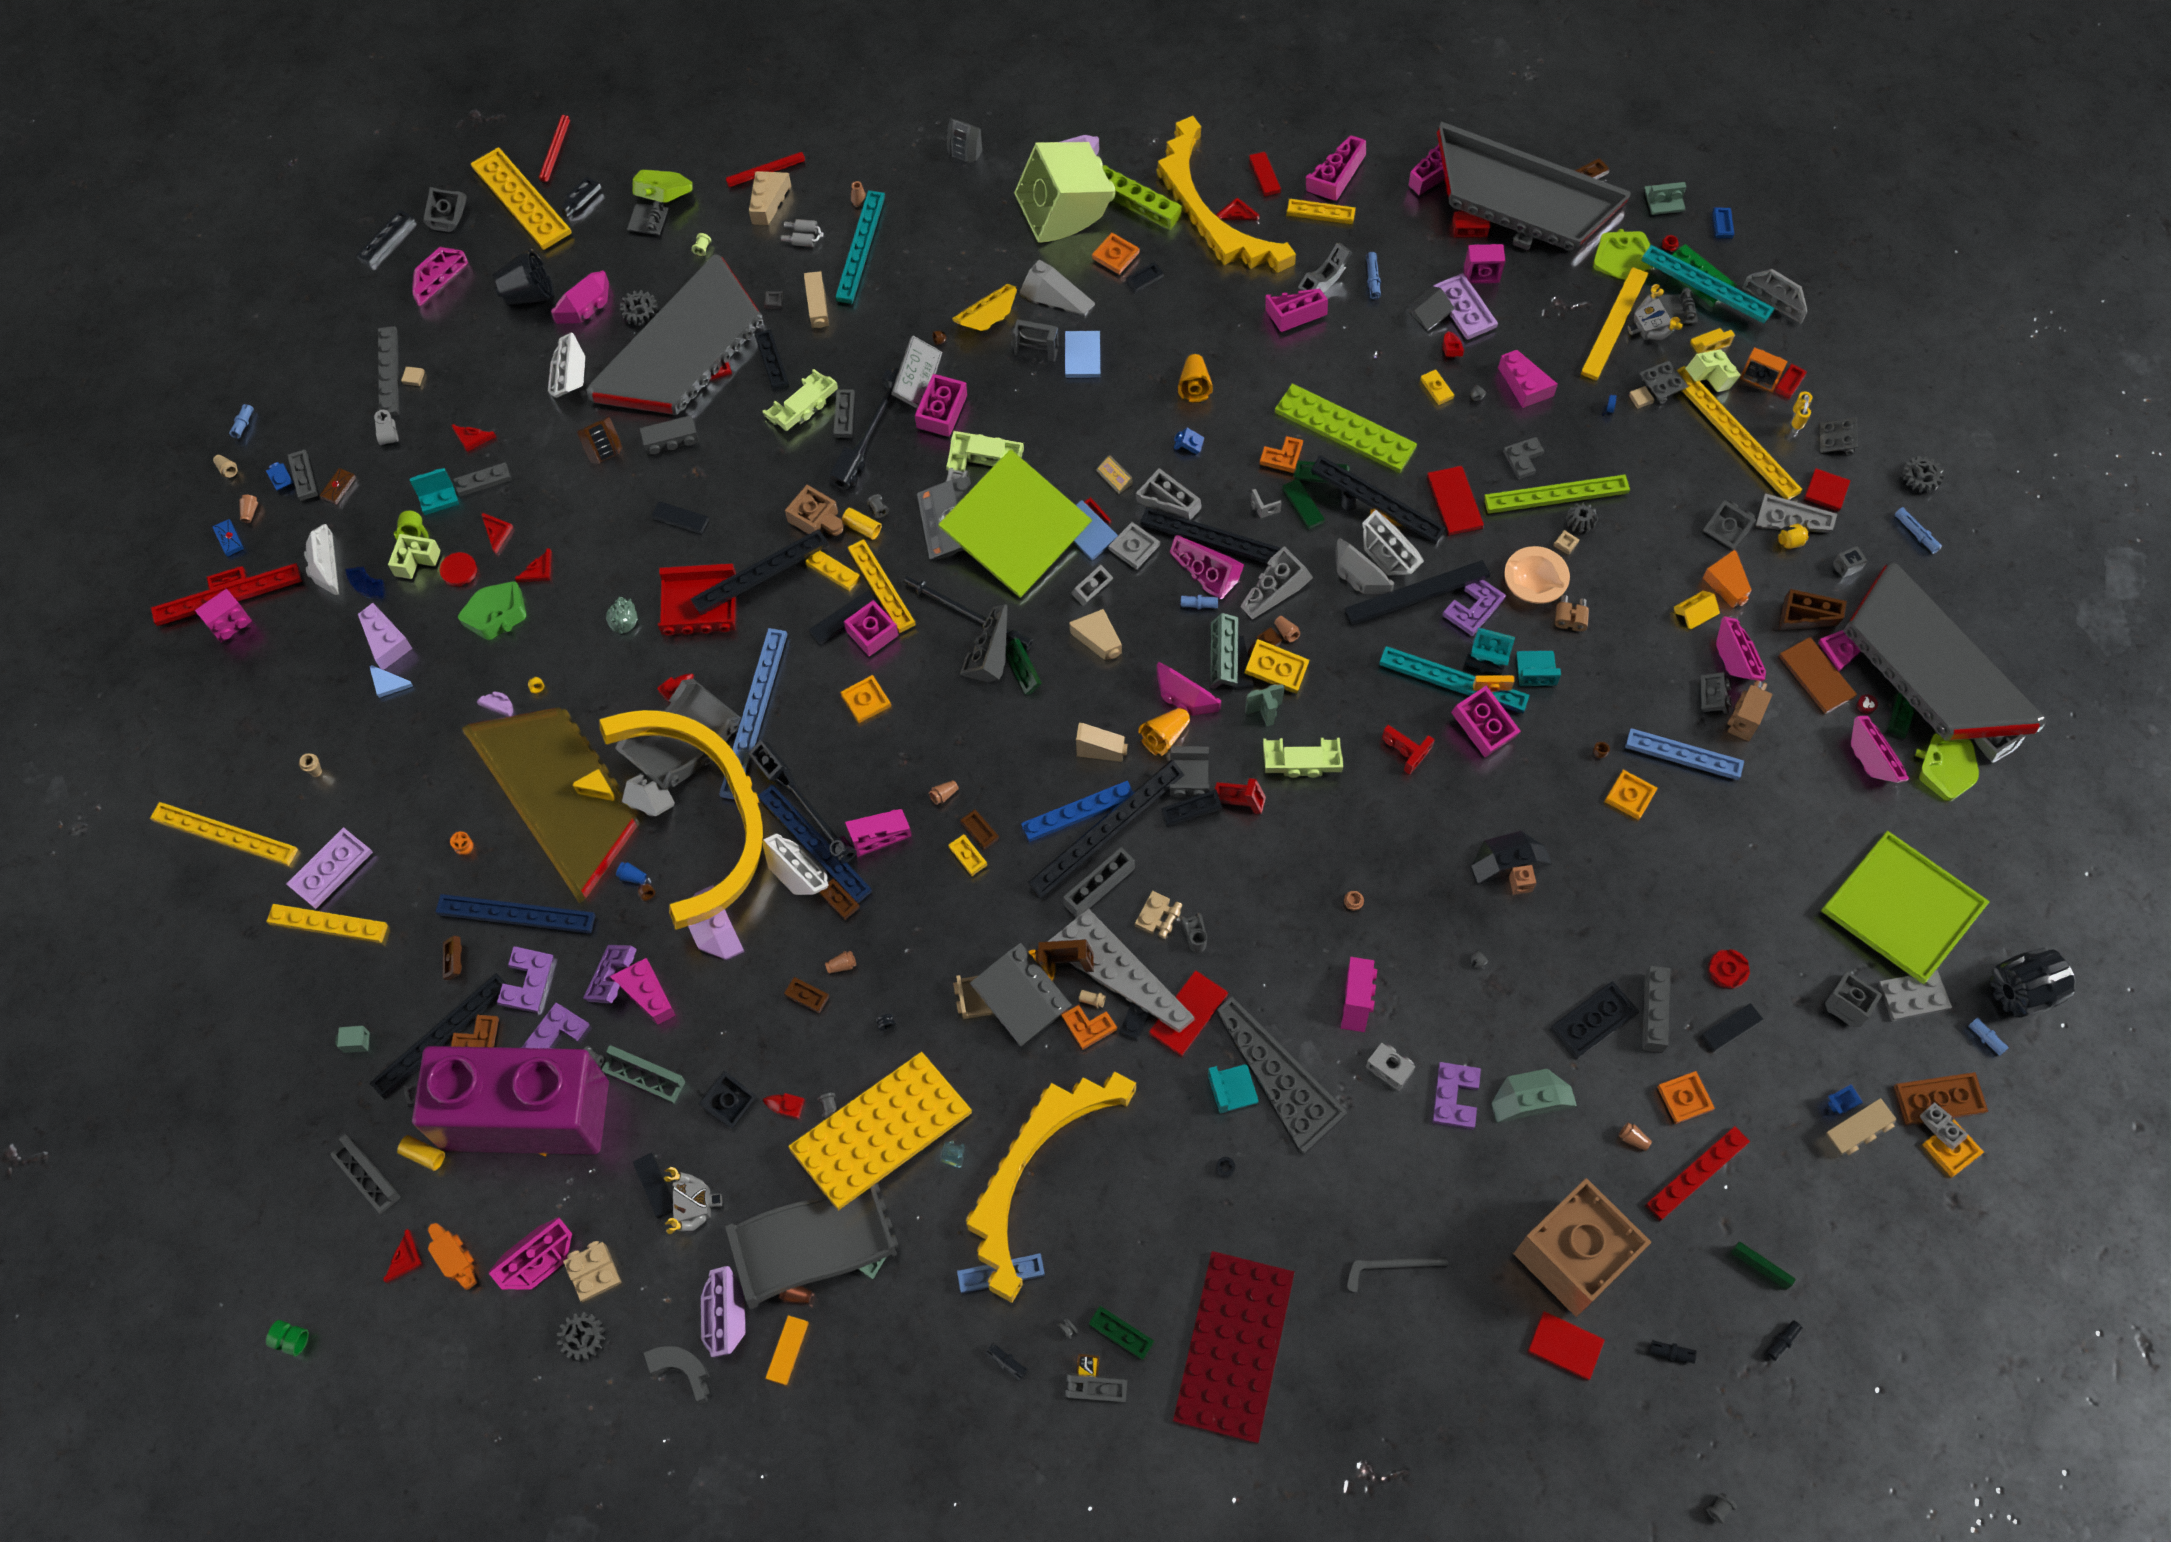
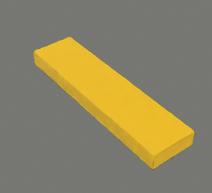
M1289 199L1286 216L1353 225L1356 208Z

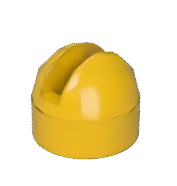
M539 677L529 679L528 688L532 693H539L544 689V683Z

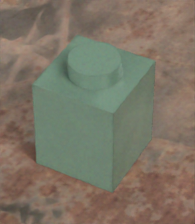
M364 1026L339 1027L338 1034L335 1037L336 1046L343 1053L366 1052L369 1047L370 1032Z

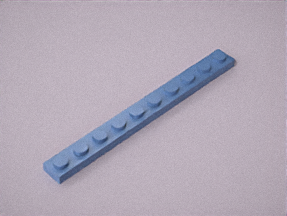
M768 628L732 749L746 775L751 761V756L748 752L756 744L787 638V632L783 630ZM724 776L719 795L723 798L734 799Z

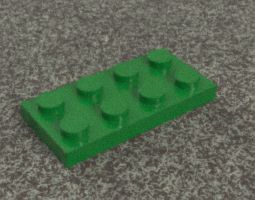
M1686 244L1672 254V256L1736 288L1737 285ZM1678 280L1710 307L1713 308L1720 302Z

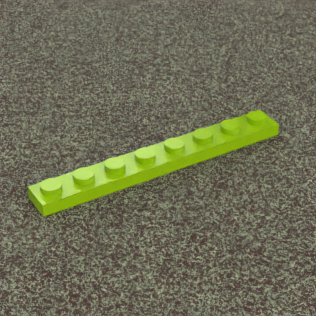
M1625 474L1485 494L1484 502L1489 514L1628 494L1630 487Z

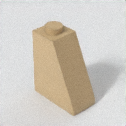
M821 271L804 273L812 328L829 326Z
M1104 609L1069 622L1070 633L1104 660L1114 659L1122 654V644Z
M1079 723L1076 737L1078 757L1122 762L1123 755H1127L1128 749L1124 736Z

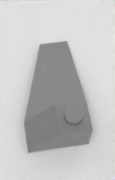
M1285 546L1267 563L1268 567L1264 573L1260 574L1255 588L1250 590L1240 606L1251 619L1256 618L1296 593L1313 578L1307 568Z

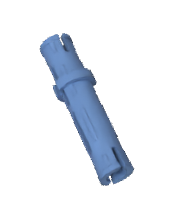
M1369 252L1368 255L1366 254L1367 285L1370 289V298L1379 299L1381 297V279L1378 275L1377 254Z
M1904 507L1895 513L1894 516L1918 538L1917 541L1923 543L1933 554L1942 547L1931 535L1932 533L1923 528Z

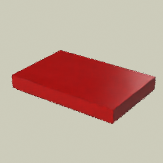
M1544 1311L1528 1352L1589 1381L1605 1339Z

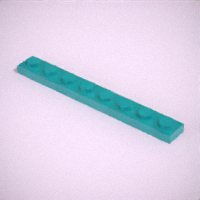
M869 190L867 192L835 296L837 302L853 304L885 199V194L882 192Z
M1650 245L1642 257L1641 261L1764 324L1774 310V307Z
M1387 646L1385 647L1379 663L1383 667L1469 696L1477 692L1473 691V683L1476 676ZM1514 689L1492 692L1502 707L1524 713L1529 694Z

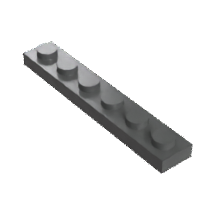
M396 326L378 328L379 410H387L391 416H398V332Z

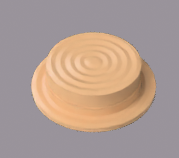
M1538 546L1522 548L1515 552L1507 561L1504 571L1506 584L1512 593L1526 602L1545 604L1558 599L1564 594L1570 581L1569 569L1562 557L1550 549Z

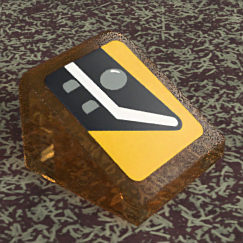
M1078 1354L1076 1374L1098 1376L1100 1356Z

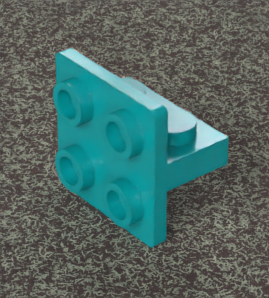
M1478 627L1473 641L1471 656L1480 661H1491L1499 666L1508 665L1515 637Z

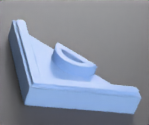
M373 665L369 666L379 698L413 687L409 680Z

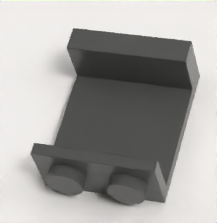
M1171 746L1170 760L1175 761L1184 773V776L1175 784H1170V796L1177 798L1185 796L1195 797L1209 792V747Z

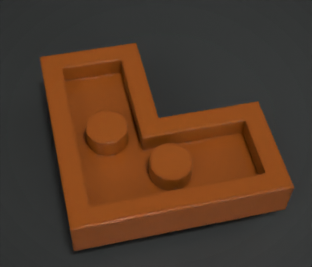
M477 1015L474 1034L453 1033L451 1046L494 1047L499 1022L498 1016Z

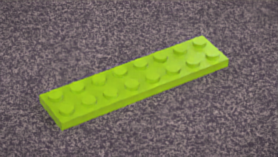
M1293 383L1275 408V413L1398 473H1401L1417 447V443Z

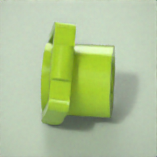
M404 511L399 515L397 531H394V536L397 540L400 534L429 539L428 532L422 524V517L418 513Z

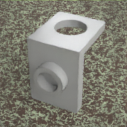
M1256 489L1252 490L1251 505L1253 510L1257 511L1260 519L1281 511V500L1263 505ZM1276 507L1274 510L1268 511L1270 508Z

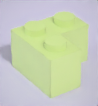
M1721 349L1696 354L1685 368L1695 382L1708 379L1717 392L1729 390L1741 376Z
M400 534L388 566L394 576L412 579L417 564L435 566L441 550L433 539Z

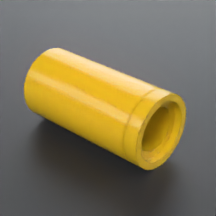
M850 507L844 512L841 519L842 524L872 540L879 535L882 527L881 523Z
M406 1135L401 1140L397 1149L399 1155L433 1171H436L441 1166L445 1158V1152L410 1135Z

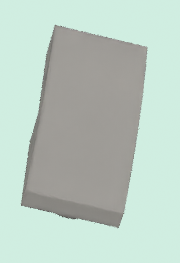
M1933 1103L1920 1115V1118L1944 1144L1953 1150L1967 1138L1968 1133L1951 1121L1952 1116L1936 1103Z

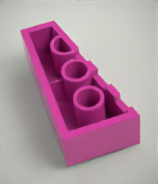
M1439 144L1434 149L1432 148L1428 156L1423 158L1410 173L1408 185L1418 195L1423 194L1445 180Z

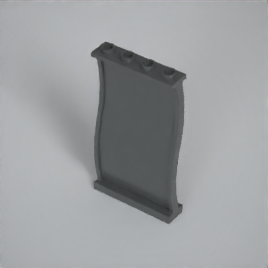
M878 1182L839 1211L827 1196L824 1195L767 1211L737 1225L732 1223L725 1226L745 1300L749 1308L758 1307V1303L789 1289L862 1268L889 1255L896 1256L895 1247L898 1246L895 1234L890 1235L889 1229L892 1228L889 1216L884 1217L883 1214L886 1206L883 1198H878L877 1193L881 1192Z

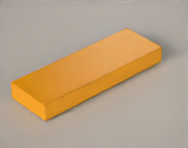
M788 1315L767 1372L766 1380L787 1386L809 1325L808 1321Z

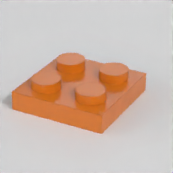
M1111 233L1092 254V259L1120 275L1139 254V248Z
M1697 1071L1657 1086L1675 1124L1715 1109Z

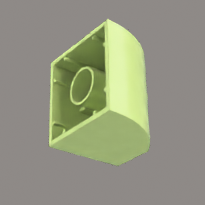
M1089 142L1035 143L1014 194L1037 241L1049 242L1080 232L1100 219L1108 203L1113 201L1115 197V186L1112 181L1108 180L1103 170L1101 158L1095 155Z

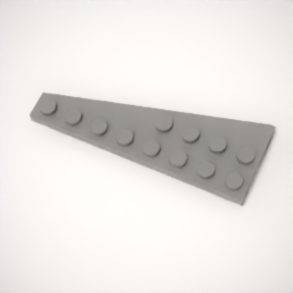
M1089 908L1048 941L1086 939L1094 952V972H1086L1080 962H1069L1075 968L1092 976L1094 980L1113 992L1121 994L1126 1000L1137 1004L1142 1010L1153 1014L1160 1021L1179 1033L1195 1020L1194 1016Z

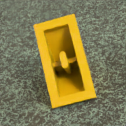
M599 769L575 781L573 784L577 794L610 801L615 800L612 790Z

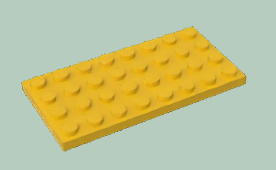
M920 1052L788 1147L839 1211L972 1114V1109L924 1053Z

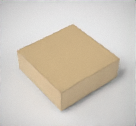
M406 367L401 381L404 385L420 386L425 372L422 368Z
M1646 386L1629 393V397L1637 409L1654 401Z
M1564 530L1553 546L1569 555L1580 539Z

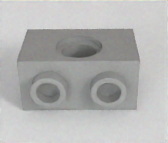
M1100 565L1074 588L1071 594L1084 606L1109 584L1113 577Z
M1382 1042L1366 1064L1367 1069L1398 1091H1400L1415 1069L1413 1062L1409 1058L1400 1056L1392 1046L1385 1045ZM1393 1062L1396 1068L1391 1069L1386 1063Z

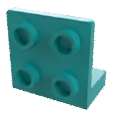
M445 468L436 469L409 479L419 498L424 515L459 505L455 487Z
M1517 651L1516 660L1519 686H1557L1561 677V669L1556 668L1554 651Z
M1247 1064L1218 1071L1217 1066L1208 1069V1078L1219 1114L1258 1103L1259 1100Z

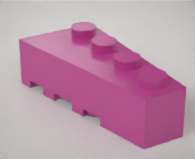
M1350 135L1337 148L1334 154H1330L1322 165L1319 164L1312 174L1309 173L1306 176V191L1337 201L1366 155V140Z

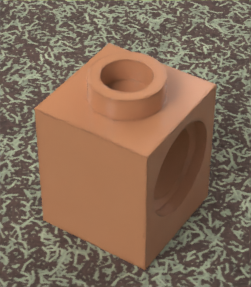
M1532 865L1512 868L1509 880L1513 895L1533 892L1537 882Z

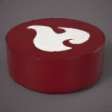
M1869 694L1862 695L1857 701L1858 710L1864 714H1871L1878 707L1877 699Z

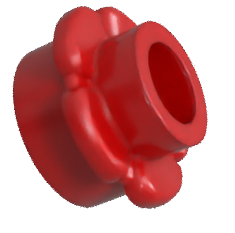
M1668 235L1662 240V247L1666 251H1675L1676 247L1679 246L1677 237L1673 235Z

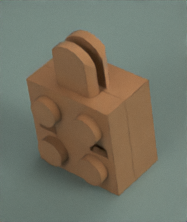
M806 485L785 509L788 522L808 534L819 529L821 533L826 531L833 536H837L843 531L842 520L836 517L838 514L836 501L809 485Z
M1758 680L1755 681L1754 685H1750L1747 691L1743 690L1734 707L1735 710L1727 723L1730 725L1728 733L1750 741L1760 725L1773 695L1765 691L1767 686L1765 682H1763L1761 688H1758L1760 683Z

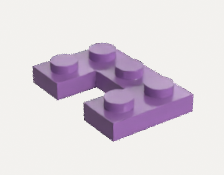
M1484 580L1465 587L1464 591L1478 600L1470 610L1456 600H1453L1442 615L1471 636L1477 632L1478 627L1480 628L1506 598L1504 593Z
M608 945L583 999L588 1002L612 1003L617 997L620 985L611 981L610 976L614 974L617 967H629L634 960V954L637 949L628 945Z
M514 946L508 967L527 971L523 988L502 984L497 1004L538 1013L553 961V955Z
M555 1003L522 1048H550L561 1031L578 1041L589 1027V1023L558 1003Z
M1444 1062L1439 1063L1433 1123L1474 1130L1477 1108L1456 1104L1458 1087L1473 1090L1479 1089L1481 1068Z

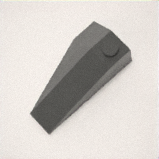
M1006 604L995 606L990 611L982 626L984 629L983 633L979 638L976 637L974 641L976 644L974 650L965 657L960 675L985 682L1000 680L1005 665Z

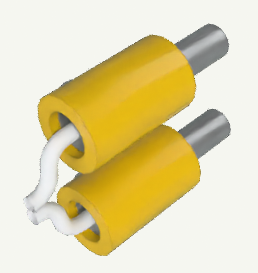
M1801 392L1793 406L1794 414L1791 422L1793 428L1791 432L1794 434L1798 430L1803 429L1810 418L1811 410L1808 407L1811 405L1812 395L1809 392Z

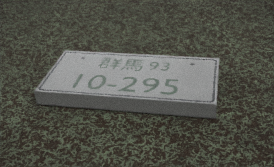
M915 336L910 337L891 394L918 409L932 375L936 374L942 352Z

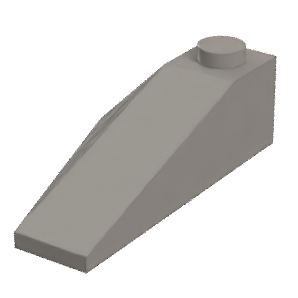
M1040 259L1029 270L1019 292V295L1032 303L1048 304V307L1063 308L1067 312L1085 316L1095 305L1089 297L1063 275Z

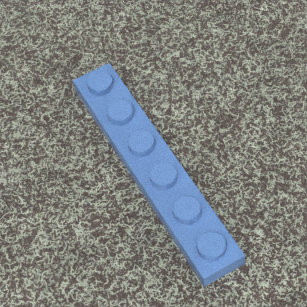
M1632 728L1629 731L1625 748L1735 780L1740 779L1744 760Z

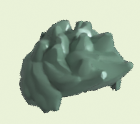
M618 597L606 613L608 625L614 632L619 634L631 631L638 621L637 611H635V605L631 599L627 601L623 597Z

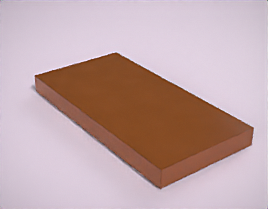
M1811 637L1779 654L1778 657L1824 714L1857 696L1856 692Z
M1976 1072L1894 1085L1906 1125L1924 1123L1920 1115L1933 1103H1936L1952 1116L1951 1119L1989 1112Z

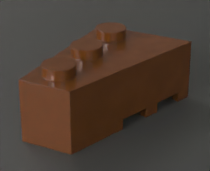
M1790 589L1784 597L1778 631L1838 626L1844 619L1847 601Z

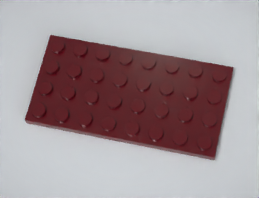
M1215 1251L1211 1252L1173 1418L1174 1423L1255 1444L1259 1443L1295 1271Z

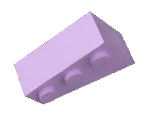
M374 603L358 613L374 659L380 669L385 670L412 649L406 637Z

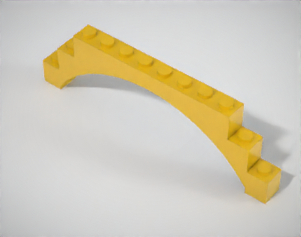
M1194 116L1177 122L1176 130L1174 131L1176 138L1167 142V149L1165 150L1167 157L1158 161L1156 172L1158 177L1162 178L1165 182L1166 188L1171 190L1174 199L1179 201L1183 211L1189 215L1192 224L1197 226L1200 235L1205 237L1208 246L1213 248L1217 258L1224 265L1242 258L1243 262L1248 264L1251 269L1268 262L1270 267L1274 268L1277 273L1295 265L1296 253L1288 242L1284 244L1274 243L1246 235L1221 221L1203 203L1194 187L1189 170L1192 149L1197 139L1201 138V126Z
M1114 1072L1112 1077H1107L1103 1087L1083 1077L1080 1083L1077 1082L1072 1089L1073 1094L1052 1083L1048 1089L1045 1088L1040 1096L1041 1101L1038 1106L1034 1105L1030 1112L1031 1118L1028 1123L1024 1122L1021 1126L1020 1136L1017 1140L1014 1139L1012 1141L1008 1156L1002 1158L998 1166L999 1171L996 1175L993 1174L988 1182V1189L985 1193L982 1192L980 1194L976 1209L974 1211L971 1210L966 1218L968 1230L986 1240H982L977 1248L979 1260L997 1270V1272L993 1271L988 1279L991 1292L1013 1303L1023 1285L1022 1278L1016 1275L1011 1261L1007 1230L1011 1199L1026 1164L1049 1137L1071 1121L1102 1108L1117 1105L1127 1107L1136 1091V1082Z

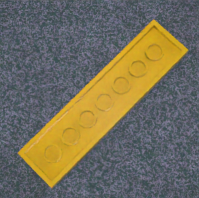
M499 147L470 163L474 171L543 250L572 233L568 225Z

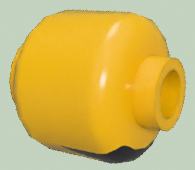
M1800 524L1788 525L1782 528L1778 539L1780 544H1783L1786 549L1802 547L1808 540V531Z

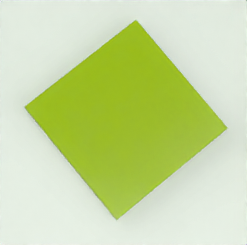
M1010 449L938 524V527L1021 598L1087 528L1092 519Z
M1887 830L1821 911L1924 985L1990 901Z

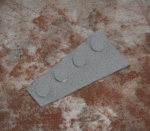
M1765 493L1754 528L1782 530L1785 526L1800 524L1808 532L1831 533L1837 514Z

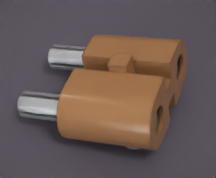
M1563 595L1561 602L1557 604L1555 625L1563 629H1568L1569 626L1572 627V630L1580 632L1587 630L1589 608L1586 607V599H1580L1579 605L1577 604L1576 607H1572V603H1567L1568 596Z

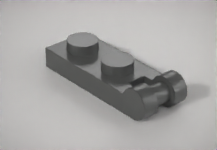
M1067 1373L1066 1375L1068 1389H1065V1397L1126 1402L1127 1378L1080 1375L1076 1373ZM1077 1383H1083V1390L1076 1389Z

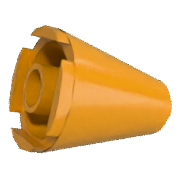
M1192 354L1186 359L1178 383V394L1182 399H1189V402H1202L1208 399L1210 393L1212 394L1213 384L1203 357L1198 354Z
M1177 708L1144 722L1138 729L1139 735L1142 734L1143 737L1141 740L1143 745L1154 755L1158 753L1161 756L1165 755L1189 724V713L1184 709Z

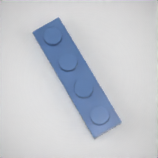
M1040 1253L1011 1259L1016 1275L1022 1278V1281L1045 1276ZM983 1265L957 1271L961 1294L989 1288L990 1283H988V1279L992 1272H997V1270L989 1265Z

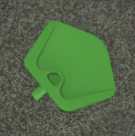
M508 582L478 590L459 613L458 619L463 626L482 638L491 640L505 631H511L513 626L526 618V610L519 585L516 582Z

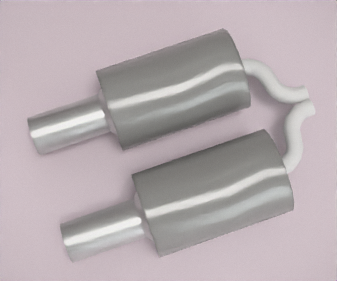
M796 219L795 223L784 222V228H794L795 232L800 233H793L792 236L781 235V241L792 242L793 246L814 247V242L823 237V232L817 226V221ZM817 229H818V233H819L820 235H818L817 238L815 239L814 234L817 233Z

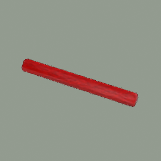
M561 115L539 174L541 182H548L570 122L567 115Z
M802 152L726 177V183L728 187H732L754 179L756 171L775 172L805 161V157Z

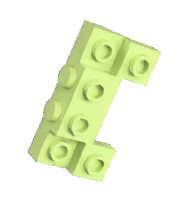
M813 369L811 375L806 379H801L804 386L784 402V406L774 401V405L767 411L763 410V415L773 424H778L785 431H788L797 422L801 425L804 421L809 420L817 410L822 409L826 404L825 399L838 389L837 382L830 376H824Z
M954 431L946 469L949 471L951 467L954 470L964 472L967 462L994 466L1010 449L1022 458L1024 444L1003 440L998 437L992 438L981 434L975 435Z
M1283 738L1279 740L1263 739L1265 773H1284V776L1291 778L1299 776L1314 778L1322 776L1323 772H1342L1343 770L1340 738H1337V740H1324V738H1321L1320 747H1284V750Z

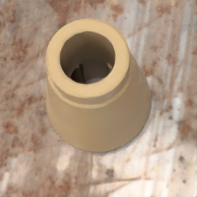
M216 455L213 458V462L222 476L231 478L237 474L236 463L222 455Z
M308 753L300 758L299 766L302 770L313 777L321 775L322 769L316 755Z

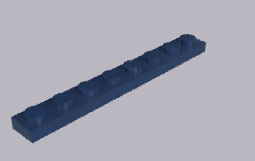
M773 784L758 795V799L857 903L872 892V889L848 863L842 864L835 855L831 854L830 844Z
M440 894L436 908V914L442 916L590 934L595 920L594 912Z

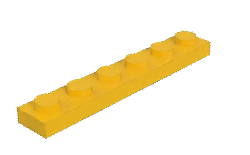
M863 539L849 546L848 551L886 613L897 625L898 632L901 633L915 626L914 619L865 540Z
M278 904L272 905L266 921L269 925L376 943L383 942L388 927L386 922Z

